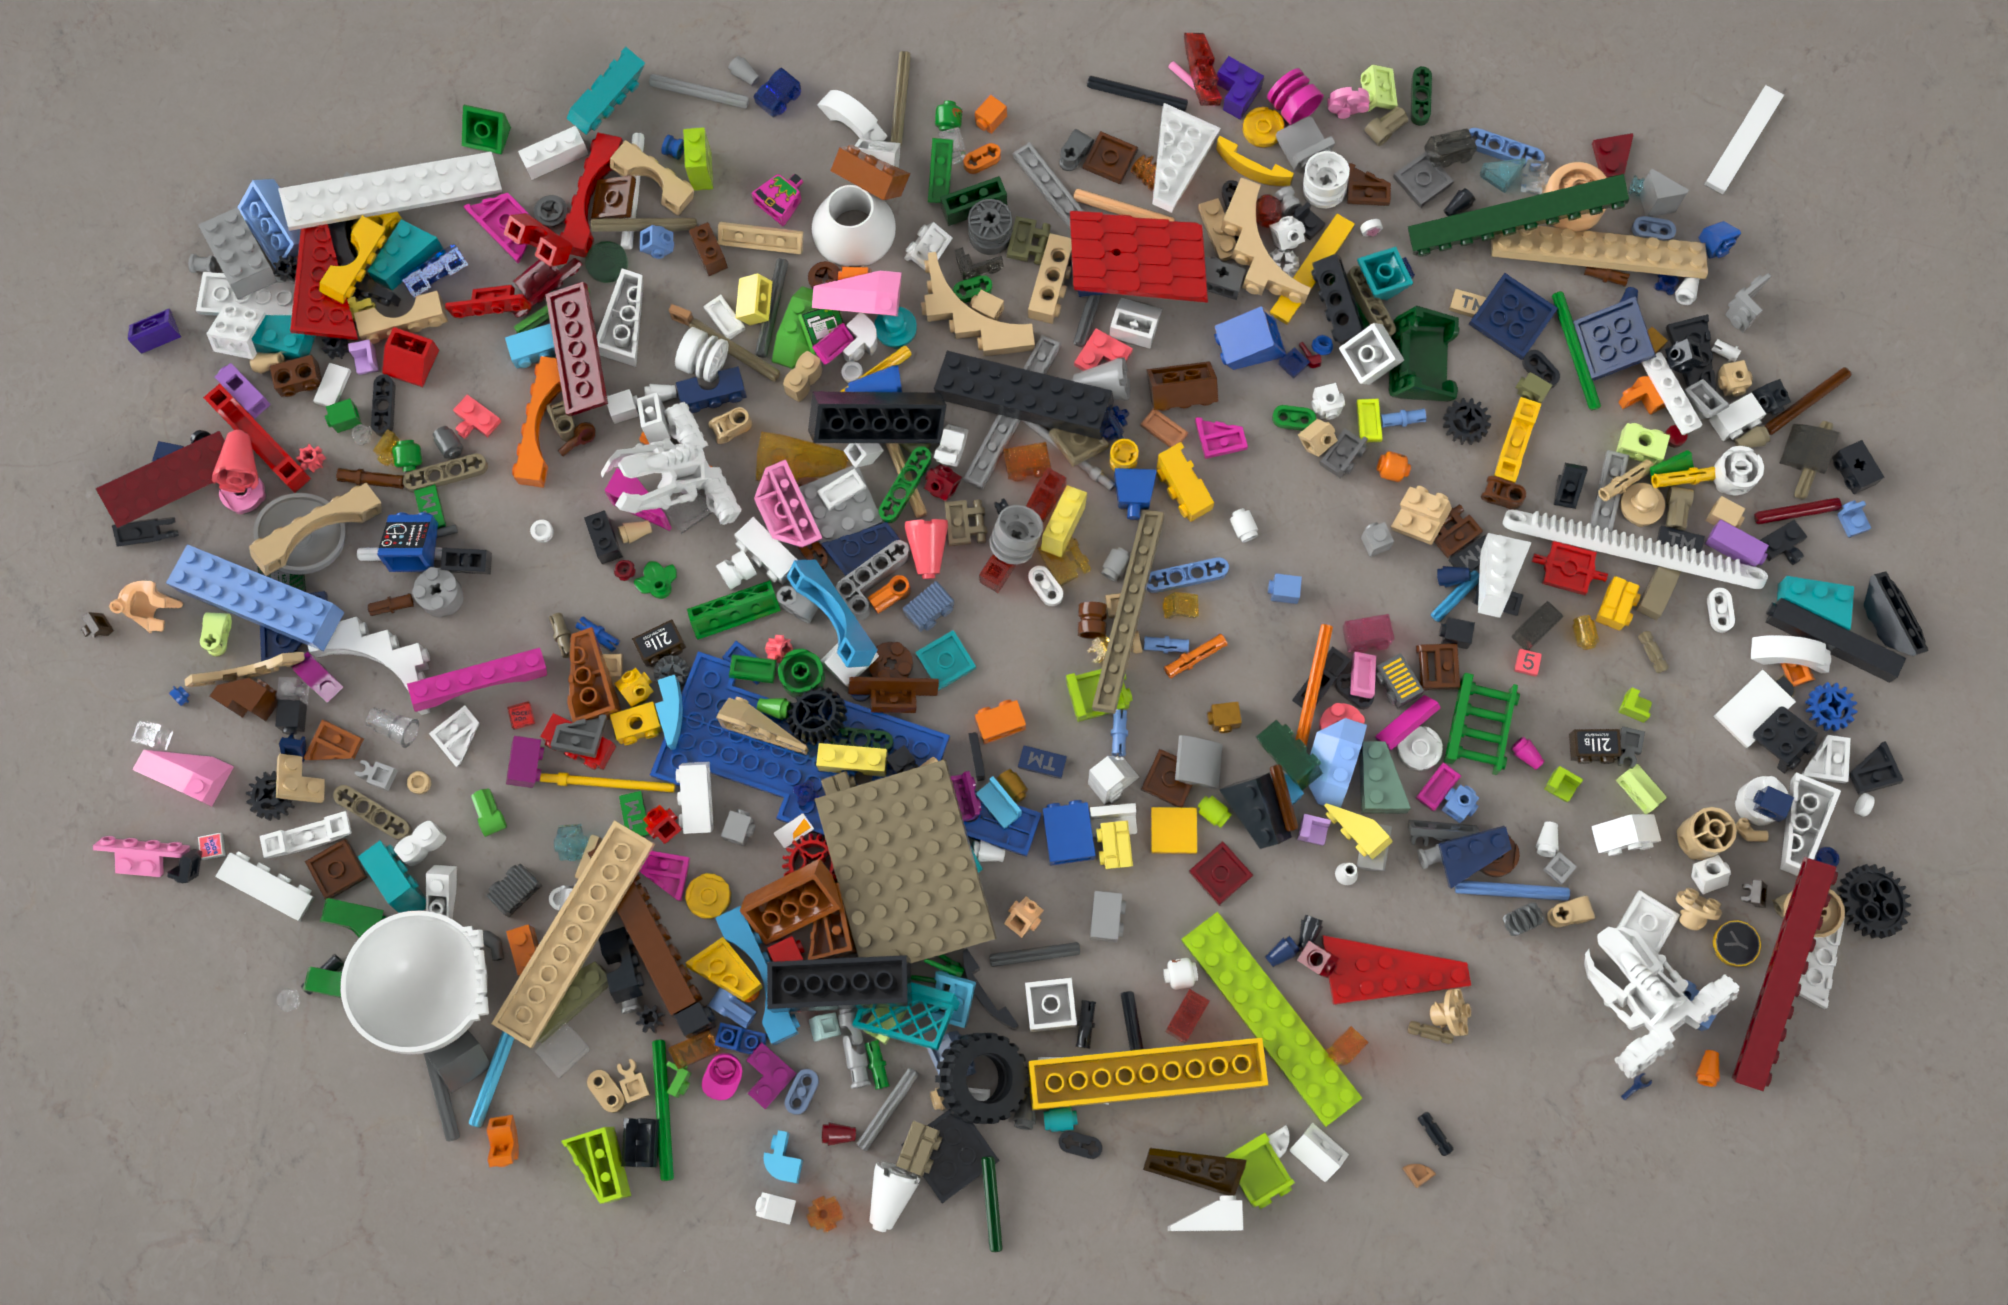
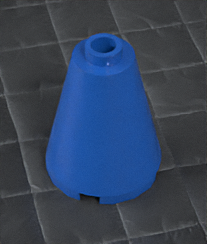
M893 365L848 383L849 387L845 388V392H902L898 365Z

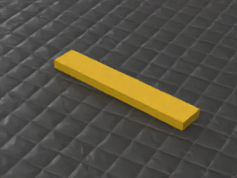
M1336 214L1293 279L1310 287L1311 291L1316 284L1311 270H1314L1312 263L1336 254L1355 224ZM1281 295L1271 309L1270 314L1288 325L1302 303L1292 302L1289 298Z

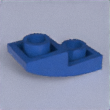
M720 1022L714 1045L751 1054L761 1042L766 1045L768 1035Z

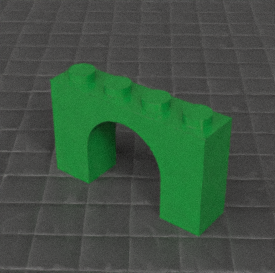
M327 898L320 922L348 928L360 938L369 928L385 919L386 916H383L384 910ZM308 967L303 991L342 998V972Z

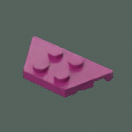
M509 193L498 195L496 198L483 199L482 203L472 206L470 203L463 206L466 212L517 263L521 261L528 244L518 245L503 233L510 215L529 213Z

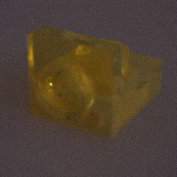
M388 429L373 451L378 456L377 460L387 467L390 464L395 467L394 458L391 456L393 454L392 448L400 440L395 433Z
M1174 592L1166 596L1163 601L1165 618L1170 619L1174 616L1198 617V595Z

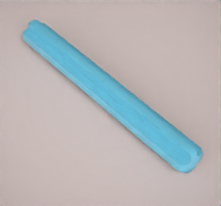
M502 1031L469 1120L470 1125L481 1128L514 1041V1037Z

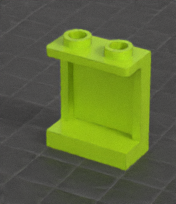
M1102 669L1076 676L1075 673L1066 675V684L1077 722L1110 714L1093 711L1092 708ZM1124 681L1117 709L1121 710L1129 709L1130 701H1133L1130 688H1125Z
M1266 1133L1259 1135L1225 1156L1227 1158L1247 1160L1239 1186L1252 1208L1259 1206L1262 1209L1272 1203L1271 1197L1279 1194L1280 1197L1292 1191L1291 1185L1295 1183L1269 1143L1270 1140Z

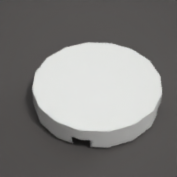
M1419 726L1397 745L1398 756L1402 763L1410 769L1417 771L1428 770L1435 766L1442 756V740L1431 728Z

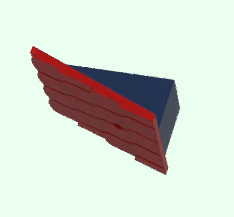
M1070 211L1074 290H1078L1079 297L1120 294L1208 303L1202 224L1169 221V219L1133 218L1127 215L1103 214V212Z

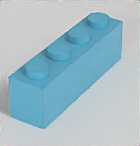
M551 324L505 337L511 360L516 368H527L532 363L539 362L541 356L550 358L556 356Z

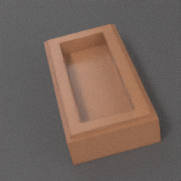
M1154 408L1141 423L1142 428L1170 448L1179 442H1183L1188 435L1186 430L1158 410H1154Z

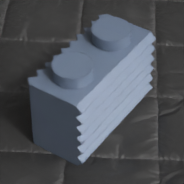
M935 581L904 606L903 612L919 632H922L924 629L928 631L937 623L935 620L940 616L946 617L953 611L954 600L938 581Z

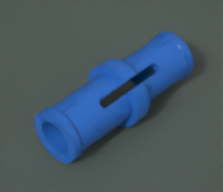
M583 616L579 619L586 626L577 622L576 629L580 631L592 627L598 642L609 649V651L613 652L616 649L609 642L616 646L619 645V639L605 632V628L596 626Z

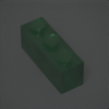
M1275 720L1258 734L1256 738L1275 762L1282 766L1284 772L1301 790H1304L1323 774L1319 767L1321 762L1313 753L1309 755L1306 752L1308 748L1300 739L1295 740L1292 737L1294 733L1287 724L1282 726Z

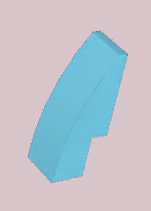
M675 675L658 680L664 701L655 703L667 746L674 750L680 736L683 705L679 680Z

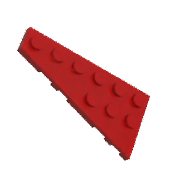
M328 224L301 229L290 332L294 334L358 340L347 298L342 304L319 291L320 281L330 265L338 266Z
M1321 936L1323 948L1339 958L1335 971L1328 976L1333 1005L1471 986L1467 962L1330 936Z

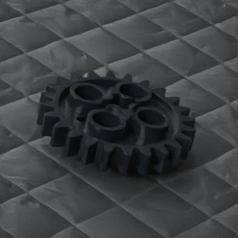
M1876 864L1858 866L1845 873L1846 877L1840 879L1843 885L1837 887V890L1842 893L1838 896L1844 905L1845 917L1848 916L1849 918L1846 924H1854V932L1862 929L1863 937L1870 934L1871 939L1877 937L1883 939L1895 935L1896 932L1903 929L1902 925L1908 923L1905 917L1910 916L1911 913L1905 909L1911 907V904L1905 902V899L1910 897L1908 894H1903L1906 886L1898 885L1901 879L1897 878L1894 880L1892 878L1893 871L1885 873V867L1883 866L1878 869Z

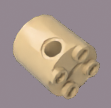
M1709 807L1703 808L1683 821L1677 829V839L1680 848L1688 858L1692 860H1706L1731 847L1736 839L1737 829L1734 820L1727 812L1720 808Z

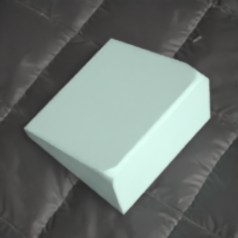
M836 1012L818 1015L809 1019L814 1042L841 1035Z

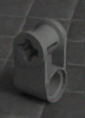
M1075 129L1061 148L1060 167L1065 171L1075 170L1084 156L1090 151L1094 139Z

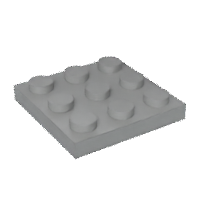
M853 465L799 487L822 536V539L819 540L820 545L823 542L832 541L883 523L867 485L866 489L830 511L817 493L818 490L853 469L856 470L866 485L859 467L855 468Z

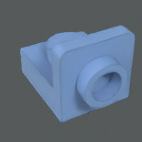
M1865 501L1846 503L1843 505L1844 509L1837 514L1848 538L1871 529L1862 509L1866 505Z

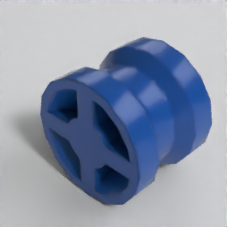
M668 134L662 144V154L666 156L672 155L673 158L679 160L684 153V140H677L674 136Z

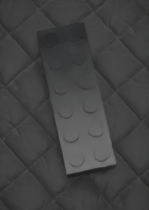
M813 391L808 432L813 443H940L947 404L938 392Z
M907 955L767 962V1009L773 1013L912 1006L911 959Z

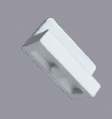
M1135 803L1090 807L1093 838H1097L1096 829L1100 828V823L1128 820L1129 835L1137 833Z
M1314 1123L1306 1129L1301 1138L1290 1149L1294 1156L1324 1182L1341 1167L1349 1155Z

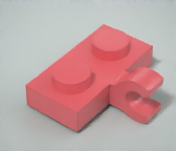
M468 394L453 409L454 413L464 420L455 428L458 431V435L464 439L468 437L474 428L488 438L501 423L499 417Z

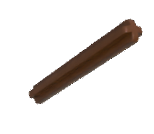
M1843 367L1765 425L1769 435L1777 432L1849 379L1852 375L1851 371L1847 367Z

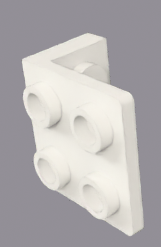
M225 304L207 332L213 351L253 360L257 352L252 342V337L266 316L265 312Z

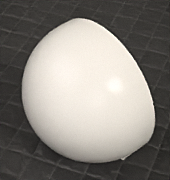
M429 911L402 912L389 916L373 925L354 944L347 956L342 971L341 997L345 1012L352 1025L363 1037L373 1044L400 1054L432 1052L457 1040L471 1027L474 1021H480V1016L489 1014L488 997H486L488 975L484 951L480 950V948L484 947L483 930H474L472 926L462 927L449 917Z

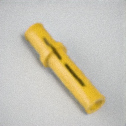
M1692 467L1686 471L1654 474L1651 478L1652 486L1658 488L1688 483L1696 485L1702 481H1714L1716 477L1715 467L1701 469Z

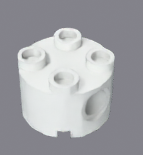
M1736 446L1727 450L1714 465L1716 489L1721 493L1733 496L1748 493L1763 476L1764 464L1759 454L1756 455L1753 449L1745 446Z

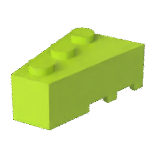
M603 1127L561 1141L564 1147H567L571 1153L576 1166H579L585 1176L584 1179L600 1204L611 1203L631 1196L625 1168L621 1167L622 1155L615 1127Z

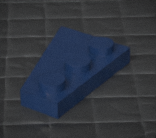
M885 522L857 533L823 542L821 546L844 576H846L889 544L900 540V538L890 525Z
M1505 826L1438 843L1448 887L1452 889L1512 849Z

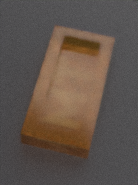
M710 1030L675 1044L668 1049L678 1070L714 1055L720 1050L718 1046L714 1045L715 1040Z

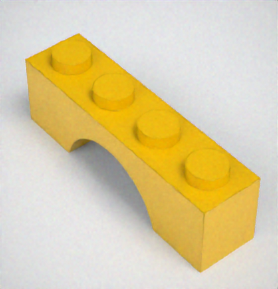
M361 216L351 234V242L358 251L357 258L345 266L330 265L320 281L319 291L342 304L346 298L350 299L356 289L354 285L357 281L361 282L366 274L364 269L367 264L372 265L374 262L377 248L384 246L387 239L385 237L386 228Z

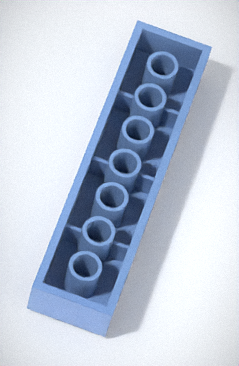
M188 544L166 584L180 593L323 652L344 614V611L329 601Z

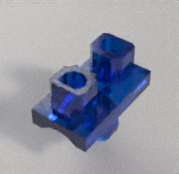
M1118 405L1112 408L1115 414L1111 410L1107 421L1109 426L1105 427L1103 437L1107 442L1115 438L1117 440L1124 439L1122 436L1124 431L1119 422L1122 427L1128 425L1125 418L1129 416V412L1127 409L1120 410Z

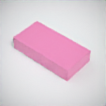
M1360 652L1353 653L1351 695L1371 699L1375 695V655Z

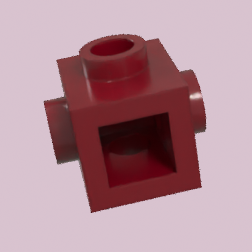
M940 464L934 469L931 468L926 474L925 480L927 482L924 489L929 491L932 496L946 502L955 494L962 476L953 472L950 467Z

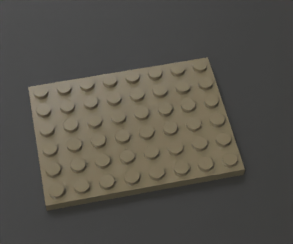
M946 760L815 798L858 957L907 955L911 959V963L997 939Z

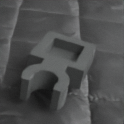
M1624 726L1621 728L1620 742L1623 754L1618 758V766L1623 765L1624 759L1630 760V769L1636 766L1637 759L1634 754L1640 755L1642 753L1645 731Z

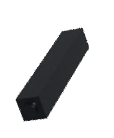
M1780 598L1776 603L1772 602L1766 611V614L1769 616L1765 623L1792 636L1825 643L1826 649L1831 651V655L1889 683L1898 678L1905 663V657L1783 598Z

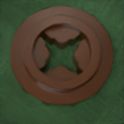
M819 262L810 269L808 282L812 289L816 285L823 284L820 277H824L826 272L830 280H826L825 283L838 281L840 269L832 262Z

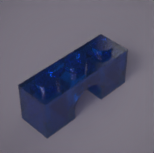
M452 244L399 277L413 298L430 289L431 285L440 278L447 275L451 276L469 264L458 247Z

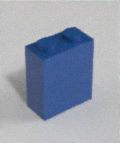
M1082 800L1070 801L1069 805L1060 806V803L1046 805L1047 808H1043L1042 813L1050 866L1095 860L1096 855L1088 802L1082 803Z

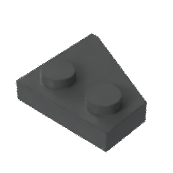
M599 715V718L586 721L581 719L574 723L557 725L550 745L551 749L596 758L607 722V716Z

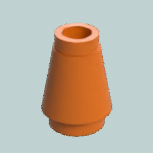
M1705 1050L1696 1073L1699 1084L1715 1087L1717 1082L1720 1081L1718 1052Z

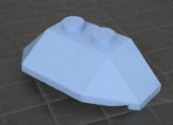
M1344 718L1317 732L1303 774L1317 804L1324 806L1327 803L1341 808L1367 728L1366 724Z

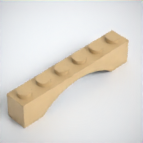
M367 483L355 486L343 496L333 498L330 503L314 508L306 516L298 517L291 524L275 529L269 536L255 540L249 546L251 557L264 575L267 576L285 566L296 545L315 530L336 523H363L382 513L381 501Z

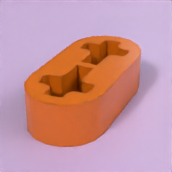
M989 143L968 153L964 157V169L970 174H976L997 164L1001 159L1000 147L994 143ZM988 152L995 153V156L988 155ZM973 160V162H976L977 165L973 166V164H970L969 161Z

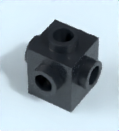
M1688 338L1676 341L1672 344L1673 346L1665 349L1666 361L1670 369L1679 373H1688L1694 367L1704 363L1699 343Z
M1781 379L1770 382L1751 392L1765 413L1771 412L1772 416L1784 411L1783 406L1791 403Z

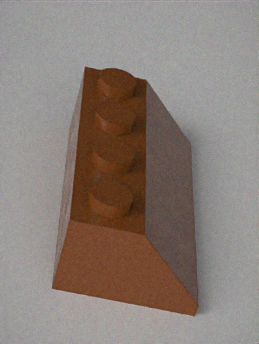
M818 859L746 895L740 912L755 932L759 934L765 945L841 909V903L832 874L823 862Z

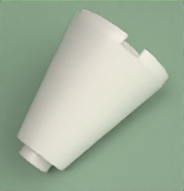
M878 1162L876 1163L869 1220L873 1224V1229L886 1232L887 1229L893 1228L920 1183L921 1177L914 1173L909 1175L906 1170L897 1167L893 1163L882 1162L881 1165Z

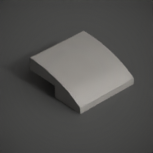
M1179 736L1175 780L1190 785L1198 784L1211 789L1219 788L1223 744L1196 737Z

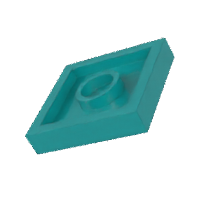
M954 630L915 652L929 677L939 679L938 691L976 669V665Z

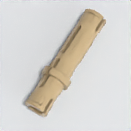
M1646 459L1624 475L1613 478L1611 483L1598 491L1600 498L1603 501H1608L1613 496L1624 493L1629 486L1650 473V467L1654 466L1653 462Z

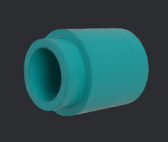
M1071 1107L1049 1109V1111H1043L1045 1130H1051V1132L1074 1130L1073 1125H1078L1077 1111H1072Z

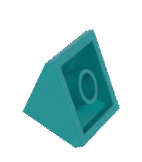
M1397 247L1357 259L1371 292L1376 298L1388 301L1413 285V281Z

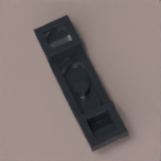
M968 949L963 950L966 976L968 980L976 982L974 994L978 1001L1001 1024L1013 1030L1018 1029L1019 1025L1006 1006L997 1011L974 976L975 973L980 971V967Z

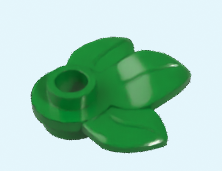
M649 561L644 567V576L636 578L634 585L643 594L651 593L656 598L664 599L671 593V583L677 577L676 568L673 564L663 568L658 562Z

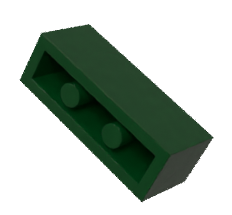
M1000 176L941 196V209L948 226L968 220L971 208L981 200L995 199L1007 205V192Z

